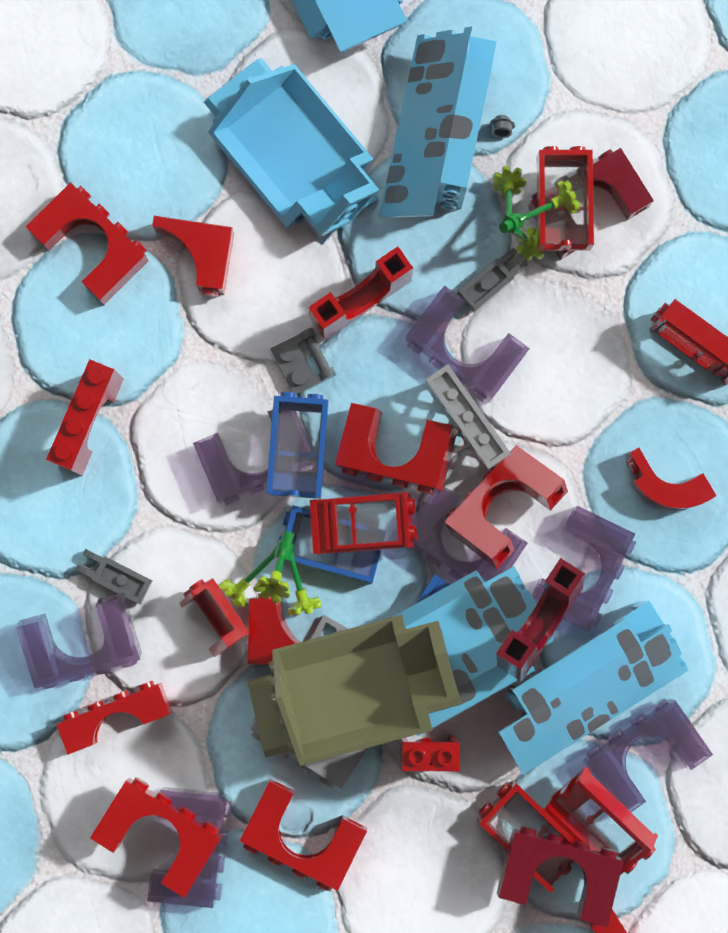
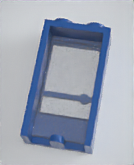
M280 392V396H274L266 494L321 499L329 401L328 399H323L324 395L307 394V398L296 397L297 393Z
M293 505L292 511H286L283 526H287L286 531L294 533L292 552H294L296 563L373 583L381 550L323 555L313 554L310 510ZM337 517L339 545L353 544L351 521ZM356 522L357 544L384 542L386 530Z

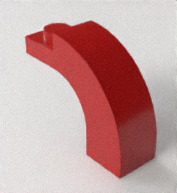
M639 447L626 454L628 460L625 462L628 469L633 475L637 474L638 479L632 481L630 485L644 500L657 507L669 510L689 509L708 502L717 496L704 473L693 477L685 483L671 484L661 480L653 472Z

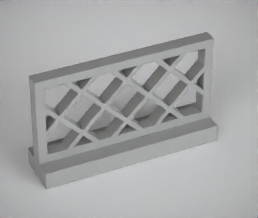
M449 364L425 380L487 470L493 469L511 454Z

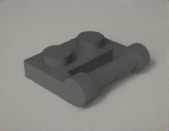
M308 328L300 334L270 348L291 391L297 393V395L336 375L334 368H330L315 339L316 333L313 328ZM306 342L321 372L316 376L313 375L298 346Z

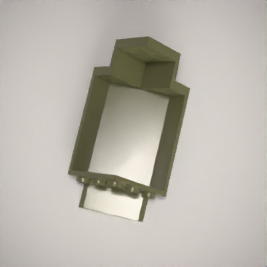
M402 615L272 650L273 661L269 662L272 675L248 681L265 757L290 751L291 756L296 755L300 766L432 731L429 713L462 705L439 621L406 629Z

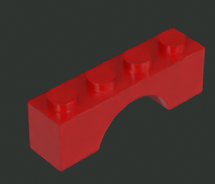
M152 680L138 686L139 691L129 695L128 690L112 696L114 701L104 705L103 700L87 706L89 711L81 715L78 714L77 710L63 715V722L56 724L67 755L98 743L100 726L113 713L124 712L132 714L144 725L172 714L173 711L162 682L155 685Z

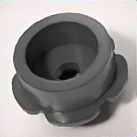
M498 115L490 121L491 134L494 137L507 138L512 135L515 123L508 116Z

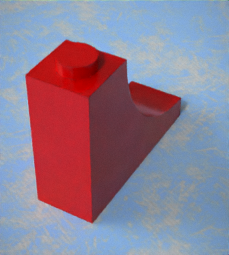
M154 215L152 226L155 232L174 238L190 252L196 266V286L199 291H202V295L217 297L218 294L225 295L234 240L233 227Z
M258 593V599H249L247 664L269 665V662L273 661L272 650L296 644L300 641L293 635L286 623L282 600L280 603H274L271 600V596L265 599L260 596V593Z

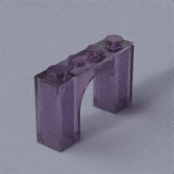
M444 285L406 335L407 347L418 355L421 352L430 358L428 362L438 370L449 364L460 382L472 389L471 394L481 402L486 400L490 403L530 348L508 333L487 360L478 364H465L456 360L446 348L445 332L464 307L466 301Z
M273 409L268 411V415L271 419V422ZM281 410L279 451L313 452L297 412ZM218 433L193 443L219 504L225 503L228 506L240 501L239 496L249 492L251 496L265 490L264 485L267 484L268 469L260 473H246L237 469L231 463ZM278 455L276 470L309 472L314 469L313 464L317 463V459L309 460L306 457Z
M445 486L442 492L434 490L433 495L430 494L412 521V525L417 527L418 537L417 541L414 542V548L409 549L416 553L420 549L428 555L427 561L438 568L441 564L450 570L448 575L457 581L477 570L486 582L514 565L528 542L507 528H504L502 533L511 539L515 550L498 569H495L482 558L473 562H464L452 557L442 543L441 532L448 514L453 510L461 497Z
M575 506L562 531L588 543L596 550L601 560V573L593 587L579 594L563 620L585 631H590L591 627L594 629L597 627L602 616L598 612L603 603L607 604L613 593L610 587L614 579L618 580L622 575L625 567L622 565L625 555L630 556L636 541L633 540L635 533L580 506ZM543 578L538 580L532 593L536 604L544 591L545 579Z
M124 592L97 600L96 609L104 633V643L97 652L86 657H73L58 648L54 642L46 613L19 620L15 628L34 688L43 687V689H49L57 686L60 681L69 679V682H75L83 679L86 674L95 672L96 675H101L109 672L112 667L121 665L122 668H127L137 664V661L141 659L142 651Z
M666 698L659 700L652 706L654 709L646 716L643 713L636 716L630 721L632 726L624 731L619 729L613 732L608 737L609 742L602 747L599 744L595 745L586 752L587 757L583 759L586 766L591 770L592 775L630 812H633L646 802L629 777L626 769L627 753L637 740L653 735L662 737L672 747L685 768L689 770L694 769L713 755L674 699L666 700Z
M163 787L160 789V792L173 800L171 804L179 809L182 806L190 809L196 814L195 819L203 824L205 821L214 824L220 829L218 833L222 835V838L185 898L161 884L168 870L153 869L150 873L147 901L213 908L216 901L221 900L222 884H218L219 873H224L226 857L221 856L222 845H227L229 829L224 828L225 817L230 818L232 801H227L228 794Z

